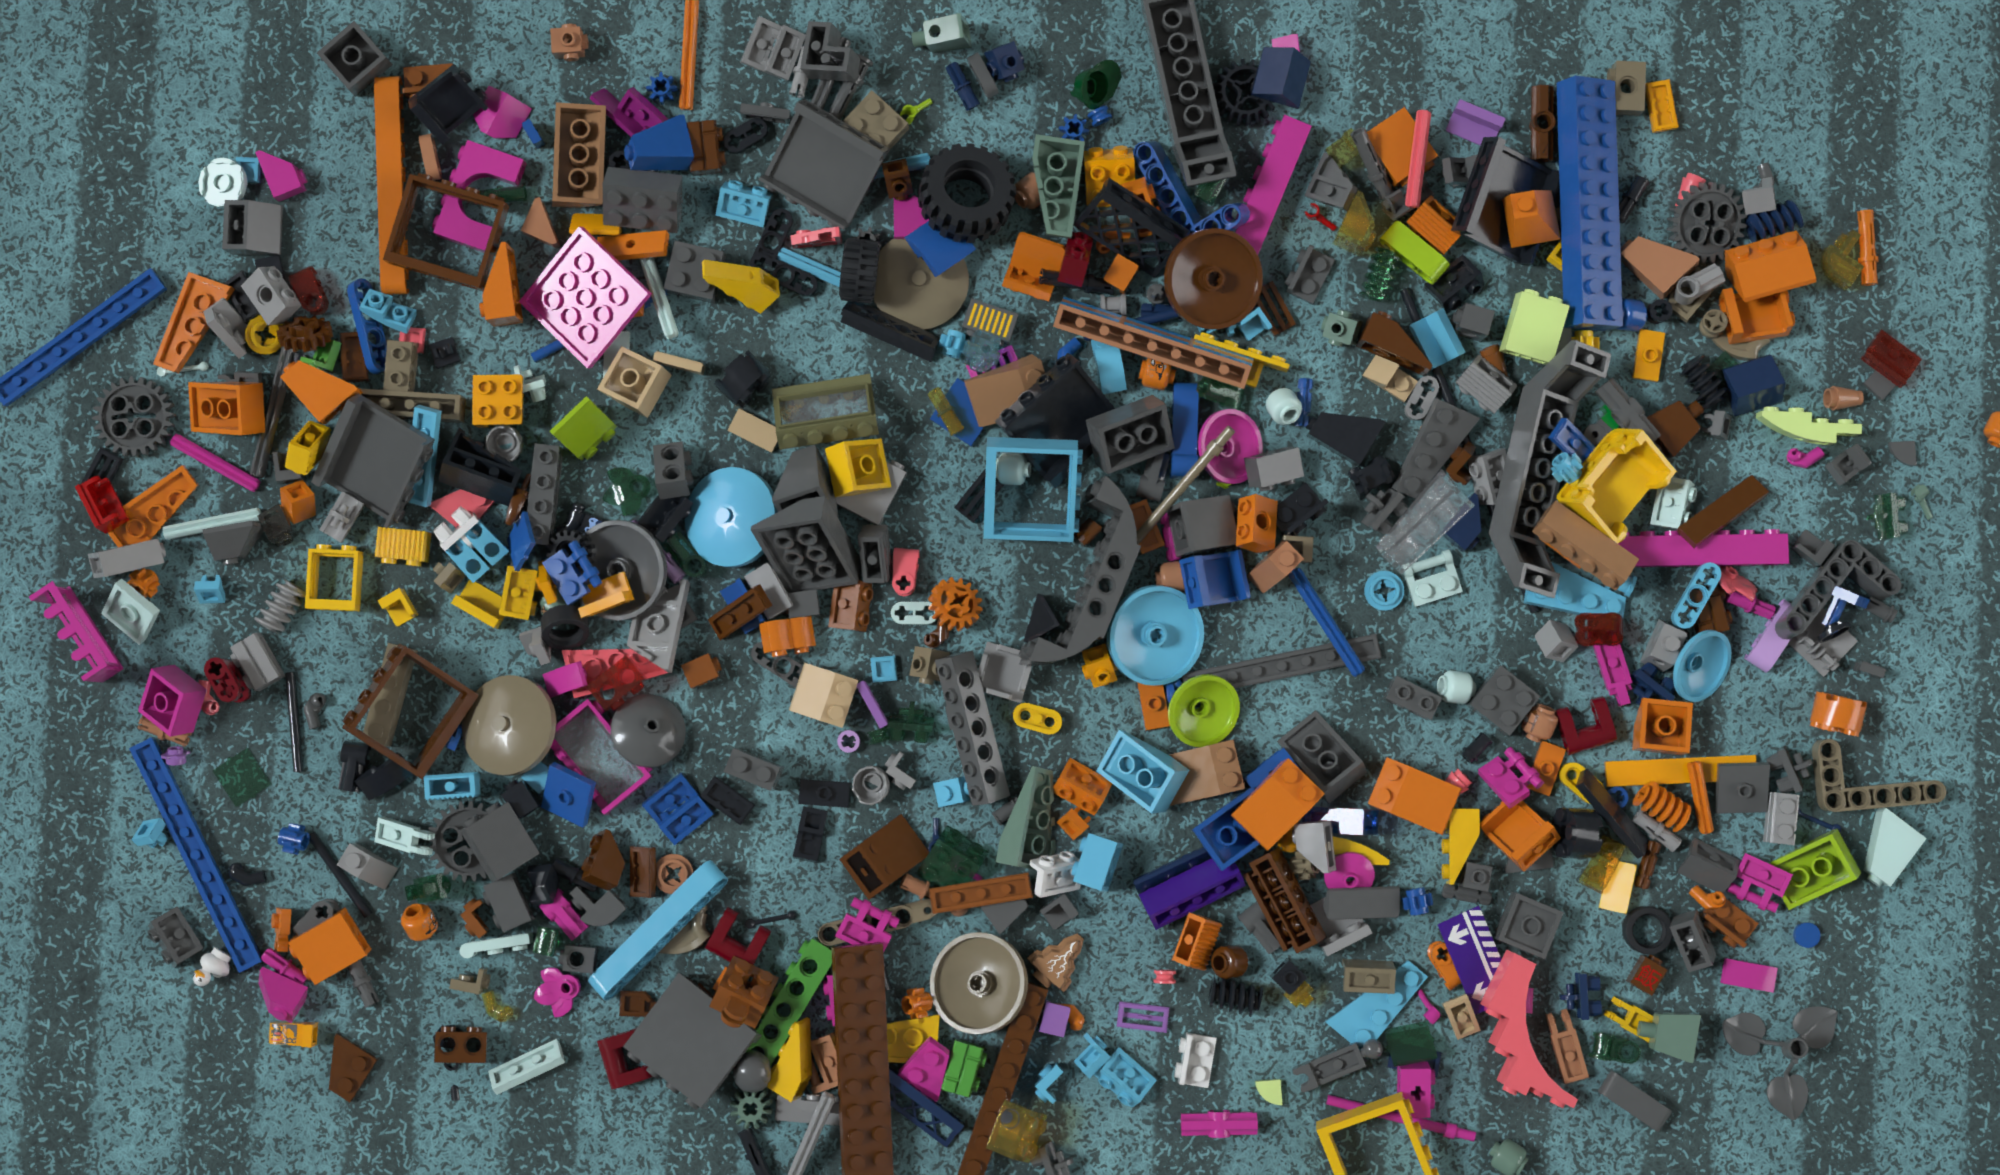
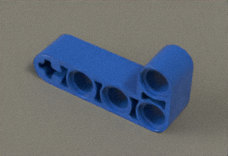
M1173 383V424L1171 433L1175 449L1171 450L1170 479H1182L1198 461L1199 383Z

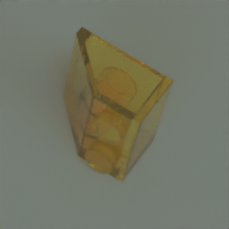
M1358 190L1332 243L1357 256L1362 251H1368L1376 236L1372 232L1375 224L1363 192Z

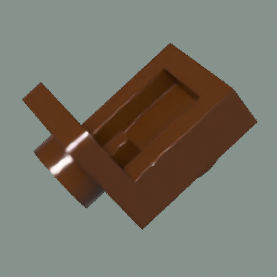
M1469 441L1464 447L1459 445L1450 457L1453 460L1445 470L1449 473L1452 480L1466 485L1472 477L1469 470L1463 465L1476 449V446Z

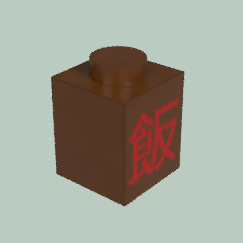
M1649 954L1647 958L1641 955L1625 981L1652 996L1666 974L1667 969L1661 966L1663 961Z

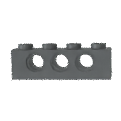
M536 443L534 445L527 512L535 539V546L547 547L548 544H552L550 539L554 537L564 449L560 446Z

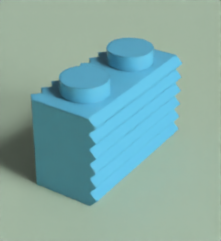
M480 773L424 776L425 799L431 801L479 797L481 795Z

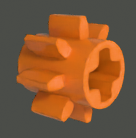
M142 568L140 571L134 570L128 576L130 580L127 583L134 587L143 597L146 598L148 596L152 598L158 592L159 579L152 570Z
M924 988L906 990L908 996H904L901 1002L904 1013L910 1015V1019L928 1017L927 1011L931 1010L933 1006L931 995L928 992H924Z

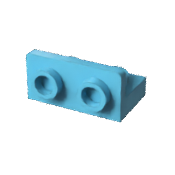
M729 180L720 188L715 215L764 227L773 193L767 192V189L761 186L750 188L743 186V183L740 181Z
M1120 1047L1115 1049L1111 1054V1058L1094 1074L1098 1078L1100 1085L1106 1089H1111L1122 1104L1131 1108L1141 1102L1157 1081Z

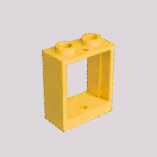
M316 544V549L308 548L305 609L360 612L364 552L356 551L357 546L341 545V550H332V545ZM320 557L354 558L351 600L317 599Z

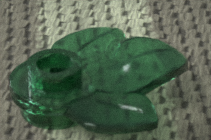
M623 467L607 471V475L613 485L605 492L602 498L603 501L611 505H621L623 516L632 515L637 512L641 506L642 499L650 492L651 485L649 480L643 475H634L629 469ZM636 483H641L643 486L639 492L634 490Z

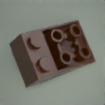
M900 814L839 860L867 899L870 900L928 857L930 852L904 816Z

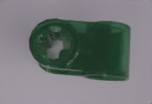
M1593 1031L1595 1038L1592 1052H1589V1057L1627 1064L1635 1063L1640 1058L1641 1050L1635 1042L1611 1034ZM1625 1045H1631L1633 1048L1632 1055L1624 1058L1621 1054L1622 1048Z

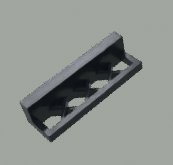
M848 301L841 311V323L931 362L936 353L940 340L939 336L864 303Z

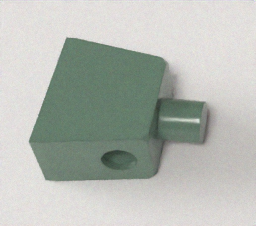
M961 13L926 20L923 22L924 31L912 32L913 46H927L932 53L972 48L969 23ZM940 32L939 36L934 37L933 33Z
M1655 1012L1652 1023L1639 1021L1637 1035L1650 1038L1649 1048L1693 1063L1701 1015L1692 1012Z

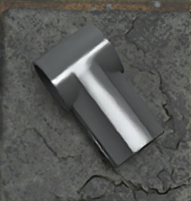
M1164 452L1147 459L1144 473L1140 477L1136 496L1160 502L1170 454Z
M1257 901L1237 916L1250 934H1254L1268 954L1281 947Z

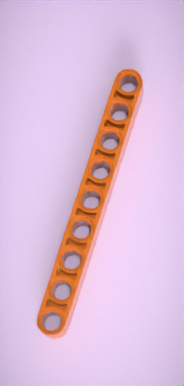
M401 76L374 78L381 292L388 295L409 294L406 281L409 280V270L388 264L383 260L404 193L403 182H406L405 167H403L405 142H402L404 118H401V109H403V94L400 92V85H403ZM404 237L399 254L406 256L408 255V240H405Z

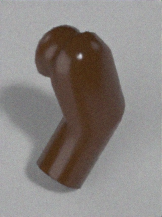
M937 618V628L931 633L926 634L923 639L924 644L930 648L939 647L949 638L948 624L945 623L939 626L941 621L939 618Z

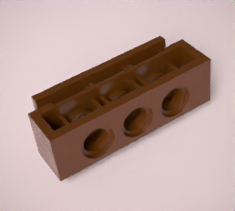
M1280 847L1249 863L1252 870L1243 876L1283 952L1293 946L1297 954L1327 937Z

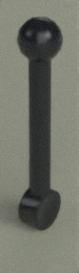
M791 910L784 915L758 920L747 919L745 926L751 929L759 924L784 919L795 920L797 914Z

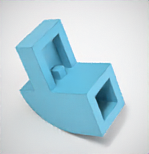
M1091 340L1102 393L1108 394L1127 390L1120 349Z

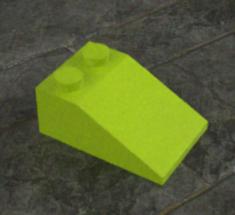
M586 396L550 432L582 461L584 458L590 459L598 451L596 448L598 444L602 441L608 442L616 434L614 429L617 425Z
M1837 828L1769 862V864L1793 874L1782 897L1788 910L1852 882L1861 874L1858 865Z

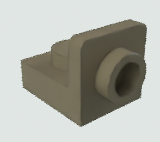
M479 968L476 981H474L473 975L459 974V977L451 978L449 989L474 994L483 993L484 989H488L491 975L487 974L488 968Z

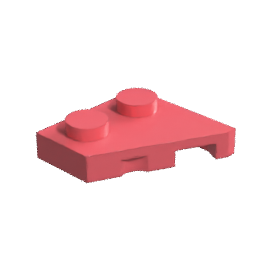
M839 227L823 228L816 231L799 230L796 231V234L791 235L793 249L842 244V234Z
M460 489L431 502L430 507L454 527H458L459 524L451 515L460 506L470 514L474 512L481 519L495 502Z

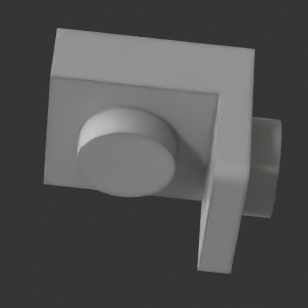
M541 627L519 634V639L528 655L537 657L541 665L551 662V647L543 641Z

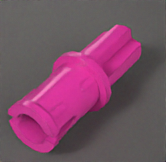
M1740 592L1726 593L1725 601L1743 608L1746 613L1752 612L1767 619H1771L1775 614L1776 607L1774 605L1757 599L1756 596L1752 602Z
M268 948L261 956V960L280 975L302 985L307 980L303 971L292 964L293 960L290 959L288 961L272 948Z

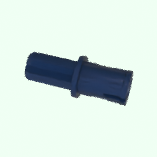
M957 62L949 64L946 67V71L955 86L954 92L958 93L965 110L969 111L980 105L971 87L972 82L967 81Z

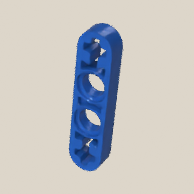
M360 278L348 285L347 294L365 365L371 373L378 375L385 372L387 343L382 323L371 317L370 320H366L359 309L368 290H373L369 281ZM369 332L376 337V344L369 341Z

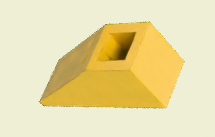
M711 260L702 261L703 279L707 283L715 285L728 296L736 298L747 308L754 309L760 314L780 296L779 280L761 268Z
M1454 808L1446 826V833L1449 834V839H1442L1441 842L1442 854H1449V864H1442V879H1449L1446 881V884L1454 885L1480 835V809Z
M808 1017L794 1022L788 1031L790 1037L778 1053L780 1058L778 1063L771 1069V1080L767 1086L790 1102L803 1095L812 1076L810 1019Z

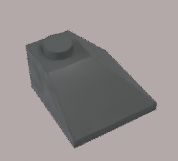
M246 521L202 530L214 561L223 562V566L238 564V559L247 556L265 531V524L256 521Z

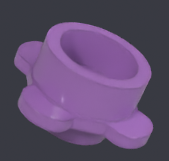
M172 746L165 751V754L161 755V758L166 759L167 765H182L187 762L186 755L190 754V750H183L181 746Z

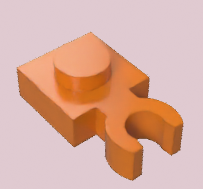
M276 907V913L272 914L271 926L275 928L276 933L274 950L277 952H288V935H290L292 910L289 908Z

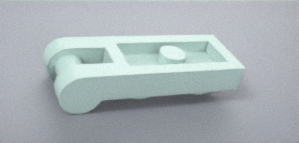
M531 932L468 942L460 947V955L464 958H470L479 951L486 950L488 955L503 953L502 948L512 947L513 951L528 949L527 944L533 943V935Z

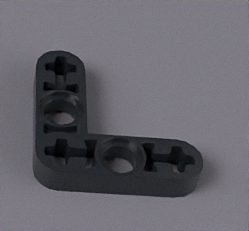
M776 209L767 222L751 258L750 266L757 267L755 262H761L762 259H765V264L773 268V263L778 264L773 270V277L777 278V273L781 269H788L791 272V278L786 282L779 281V286L802 296H812L818 288L816 278L810 273L777 259L778 253L783 247L792 227L793 219L790 212L786 209ZM782 214H785V219L788 223L782 224L779 229L780 232H784L783 235L780 236L777 232L769 231L770 227L776 229L778 222L775 220L776 216L781 217ZM771 236L776 237L779 242L778 246L772 250L767 249L764 244L765 240ZM762 268V270L770 274L769 270ZM798 273L800 274L798 279L806 282L807 278L811 279L810 283L813 285V288H807L806 291H803V286L795 282V287L790 285L795 280V274Z

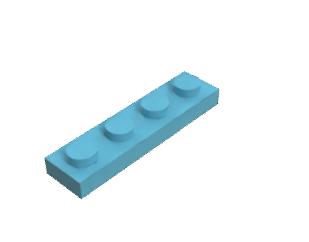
M417 405L414 407L412 426L432 437L435 441L432 445L433 454L422 467L424 470L423 476L415 483L413 487L415 493L409 503L428 507L432 502L442 411Z

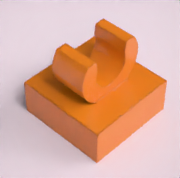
M1076 807L1074 810L1071 808L1056 822L1072 840H1075L1089 827L1087 823L1091 819L1088 816L1083 820L1078 815V812L1081 810L1079 807Z

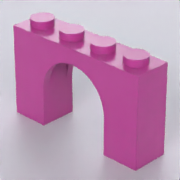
M467 140L466 145H462L459 150L458 159L460 161L457 169L454 168L452 170L449 181L456 183V188L463 190L475 180L486 177L519 187L527 163L521 158ZM443 195L441 200V206L443 207L440 215H436L432 225L433 233L440 238L484 253L492 227L468 218L464 212L462 200Z

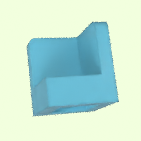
M1254 306L1244 319L1236 323V326L1247 341L1264 329L1269 330L1273 327L1260 307Z

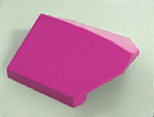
M488 86L485 93L488 96L486 101L489 108L486 111L480 108L473 114L480 131L492 138H517L523 127L522 123L527 120L532 108L511 95Z

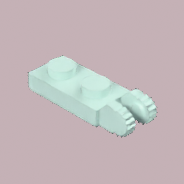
M378 817L374 842L408 853L432 855L433 849L428 846L418 845L419 838L434 840L435 833L420 830L419 827L387 817Z

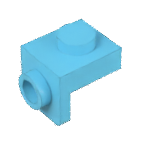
M965 776L933 783L938 808L971 800Z
M1086 1032L1083 1036L1090 1045L1074 1062L1090 1079L1111 1056L1104 1050L1107 1045L1097 1035L1092 1038Z
M1057 1063L1053 1066L1047 1064L1039 1072L1041 1078L1035 1083L1037 1088L1035 1093L1044 1103L1049 1100L1053 1104L1056 1101V1098L1047 1088L1063 1073V1069Z

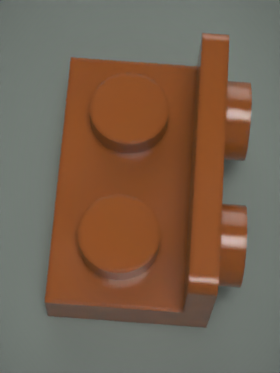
M453 64L403 67L405 87L402 88L403 95L406 98H411Z
M859 580L858 584L834 587L828 627L866 632L870 621V601L873 598L872 583H865Z
M1727 899L1721 908L1704 909L1700 914V917L1704 920V926L1713 933L1718 931L1724 935L1722 940L1734 949L1736 946L1745 948L1747 945L1745 941L1759 924Z

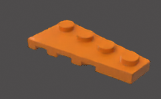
M188 272L153 365L179 374L210 328L206 323L203 311L221 298H225L228 301L235 288Z

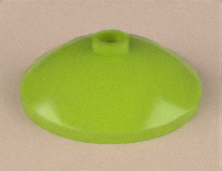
M1203 674L1190 678L1175 691L1168 708V721L1171 730L1178 739L1193 747H1203L1220 742L1233 730L1240 712L1238 694L1228 681L1217 675ZM1200 702L1201 706L1195 709V705Z

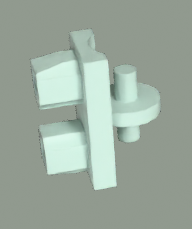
M519 365L514 366L515 374L523 376V393L529 391L533 402L545 400V375L525 380L524 378L533 376L531 369L522 371Z

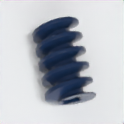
M1786 200L1783 204L1777 203L1776 210L1749 214L1745 219L1746 231L1752 243L1757 241L1756 236H1759L1760 240L1766 239V233L1770 237H1775L1776 229L1780 235L1784 234L1785 226L1792 232L1794 231V223H1796L1799 229L1803 228L1802 215L1792 200Z

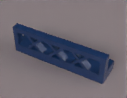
M889 1066V1082L892 1087L890 1094H893V1100L890 1099V1106L947 1148L957 1133H960L965 1123L938 1102H935L898 1076V1072ZM903 1092L910 1097L912 1106H899L895 1093ZM916 1108H924L930 1112L932 1121H919L916 1115ZM913 1109V1115L906 1110ZM937 1123H944L953 1130L946 1140L937 1134ZM931 1124H933V1129H934V1131L931 1130V1129H930L929 1127H927L926 1125H931Z

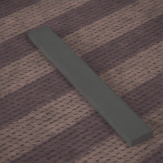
M1377 634L1347 640L1361 662L1382 658ZM1328 643L1188 672L1181 678L1184 683L1198 675L1212 674L1222 677L1234 688L1341 667L1345 666V663L1333 644Z

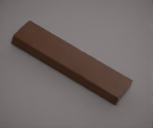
M1750 475L1679 526L1677 532L1693 548H1696L1767 497L1769 491L1753 475Z

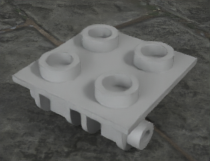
M1824 608L1821 609L1803 633L1795 636L1788 642L1823 677L1830 670L1834 671L1839 666L1838 662L1858 642L1855 637L1846 631L1832 640L1820 643L1817 637L1823 633L1826 627L1822 624L1827 613Z

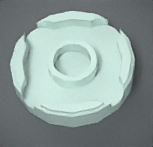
M217 158L210 161V164L201 171L198 181L201 195L204 196L209 204L224 208V200H241L245 195L248 185L247 175L243 167L236 161L227 158Z

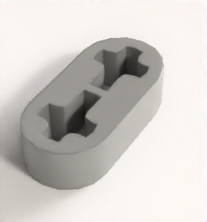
M1424 376L1418 380L1404 408L1405 414L1410 420L1418 421L1427 414L1439 390L1437 379L1432 376ZM1430 381L1432 383L1431 387L1434 389L1433 392L1429 391L1425 397L1421 396L1424 390L1421 383L1425 384ZM1419 399L1422 400L1420 405L1422 414L1417 413L1413 415L1410 405L1414 406Z

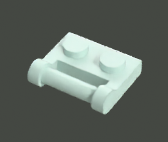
M1449 549L1442 551L1440 555L1412 564L1409 562L1401 564L1414 607L1463 592ZM1445 564L1447 571L1415 581L1413 573Z

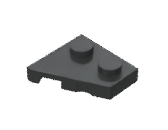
M1324 152L1304 196L1313 201L1348 211L1358 188L1336 161Z

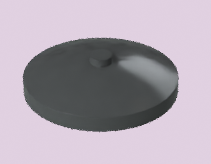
M627 520L605 521L586 531L585 537H590L592 539L590 544L595 545L592 553H596V557H592L591 560L594 561L592 566H596L599 571V578L602 580L625 571L635 599L596 615L609 620H626L638 617L652 608L660 598L667 579L666 557L656 537L645 527ZM579 599L580 602L584 605L583 599Z

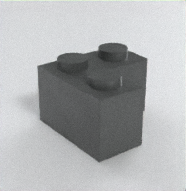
M808 21L800 69L810 79L856 82L860 57L851 47H839L841 32L831 22Z

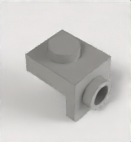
M899 751L897 755L892 753L885 763V766L888 767L886 773L894 778L892 783L902 790L906 787L911 789L917 780L896 767L904 756V753Z

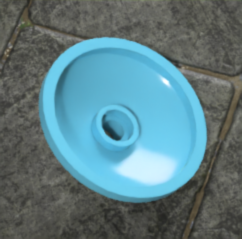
M1716 630L1702 631L1690 638L1680 650L1673 668V682L1676 692L1683 699L1691 702L1702 701L1712 695L1722 684L1729 670L1732 654L1730 642L1724 634Z

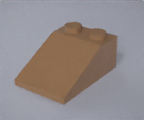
M1031 354L964 380L979 427L996 424L995 420L1000 417L1001 412L1015 403L1020 394L1030 389L1037 379L1045 373L1039 358Z
M1233 740L1169 754L1189 769L1170 806L1245 789Z

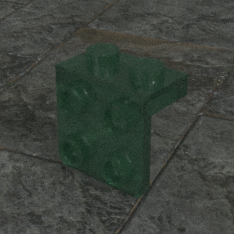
M947 825L918 869L917 874L935 887L971 882L989 852L980 844L962 835L959 830Z

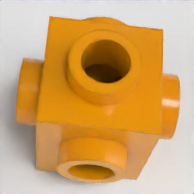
M1106 644L1082 651L1085 665L1081 666L1086 680L1091 679L1093 688L1117 681L1115 671L1119 669L1113 663Z

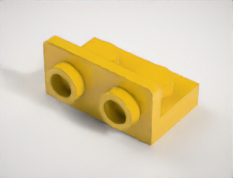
M507 566L499 615L529 620V616L535 615L537 601H532L534 591L539 592L536 583L538 571L525 568L515 571L514 566Z

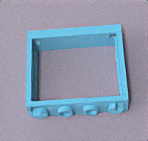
M987 437L983 539L1074 541V532H1079V518H1075V510L1080 511V495H1076V487L1081 488L1082 473L1077 472V464L1082 465L1083 449H1078V440ZM997 452L1070 455L1066 524L994 522Z

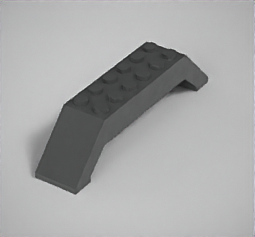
M1140 0L1172 148L1186 186L1190 187L1236 177L1232 152L1228 147L1222 129L1194 0Z
M1571 340L1522 388L1489 529L1490 538L1514 587L1549 598H1555L1560 574L1556 573L1545 548L1546 544L1539 540V536L1532 532L1546 509L1556 500L1560 485L1552 475L1551 467H1553V459L1563 452L1548 437L1561 418H1567L1574 425L1579 401L1601 378H1606L1611 358L1610 353L1577 340Z

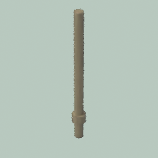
M1227 426L1216 440H1211L1206 446L1207 450L1139 528L1137 531V544L1141 543L1213 457H1218L1224 450L1223 446L1235 433L1234 429Z

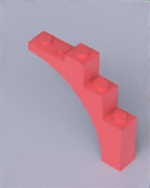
M1506 950L1480 1002L1481 1005L1487 1007L1485 1013L1499 1019L1488 1042L1496 1046L1495 1052L1507 1057L1496 1080L1504 1084L1503 1090L1514 1096L1517 1095V1092L1526 1096L1528 1091L1541 1098L1543 1094L1551 1097L1549 1102L1561 1108H1564L1565 1104L1574 1108L1578 1099L1564 1091L1548 1076L1538 1061L1530 1043L1526 1024V999L1529 982L1536 964L1516 953Z

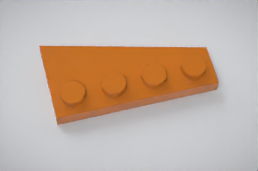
M185 465L180 466L123 506L130 520L108 533L117 547L151 540L199 486Z

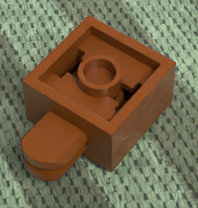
M733 956L709 1007L721 1012V1020L730 1027L738 1028L744 1023L755 1029L779 977ZM750 976L753 977L751 982L748 981Z

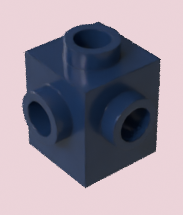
M1014 41L984 52L988 61L987 69L995 80L1004 79L1005 82L1019 77L1017 72L1025 69L1023 55L1017 50Z

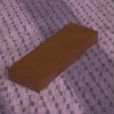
M759 584L714 614L708 621L721 641L773 605Z

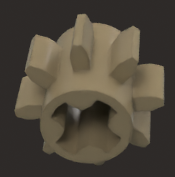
M1295 851V856H1292L1289 866L1293 874L1298 875V880L1316 878L1315 873L1320 871L1299 851Z

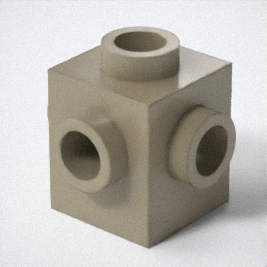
M915 646L909 676L919 677V683L933 685L934 681H940L935 660L948 656L950 653Z

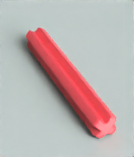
M1418 110L1416 112L1405 206L1409 208H1418L1420 206L1431 112L1428 110Z

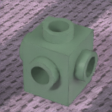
M1338 309V312H1329V316H1325L1322 322L1321 330H1324L1322 337L1329 338L1328 343L1340 347L1343 346V343L1356 345L1363 321L1352 318L1353 313Z

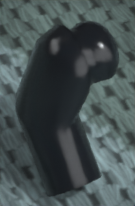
M238 862L230 866V878L242 886L247 887L267 882L264 870L248 873L244 870V866Z

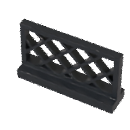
M1111 178L1105 181L1102 190L1073 224V226L1116 254H1120L1139 265L1141 270L1153 278L1166 266L1168 258L1176 245L1186 236L1190 235V230ZM1101 200L1111 205L1112 210L1099 211V202ZM1126 215L1132 219L1133 223L1120 224L1118 216ZM1114 216L1115 224L1102 225L1101 217ZM1096 217L1098 226H1089L1083 221L1086 218ZM1146 228L1152 232L1153 236L1140 237L1139 229ZM1134 229L1136 238H1123L1121 230ZM1117 231L1118 239H1109L1105 237L1104 232ZM1159 242H1168L1173 248L1171 250H1160ZM1142 243H1155L1156 251L1143 252ZM1137 244L1139 252L1130 253L1125 249V245ZM1157 257L1158 264L1153 268L1145 262V258Z

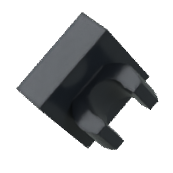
M453 337L429 344L437 369L461 361Z

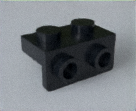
M658 494L639 518L638 524L649 530L654 537L663 543L665 539L671 538L675 533V526L679 521L685 519L690 514L693 503L685 496L660 500Z

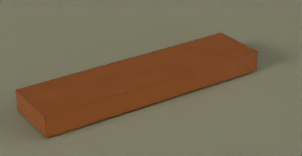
M1029 872L929 888L933 914L1033 898Z

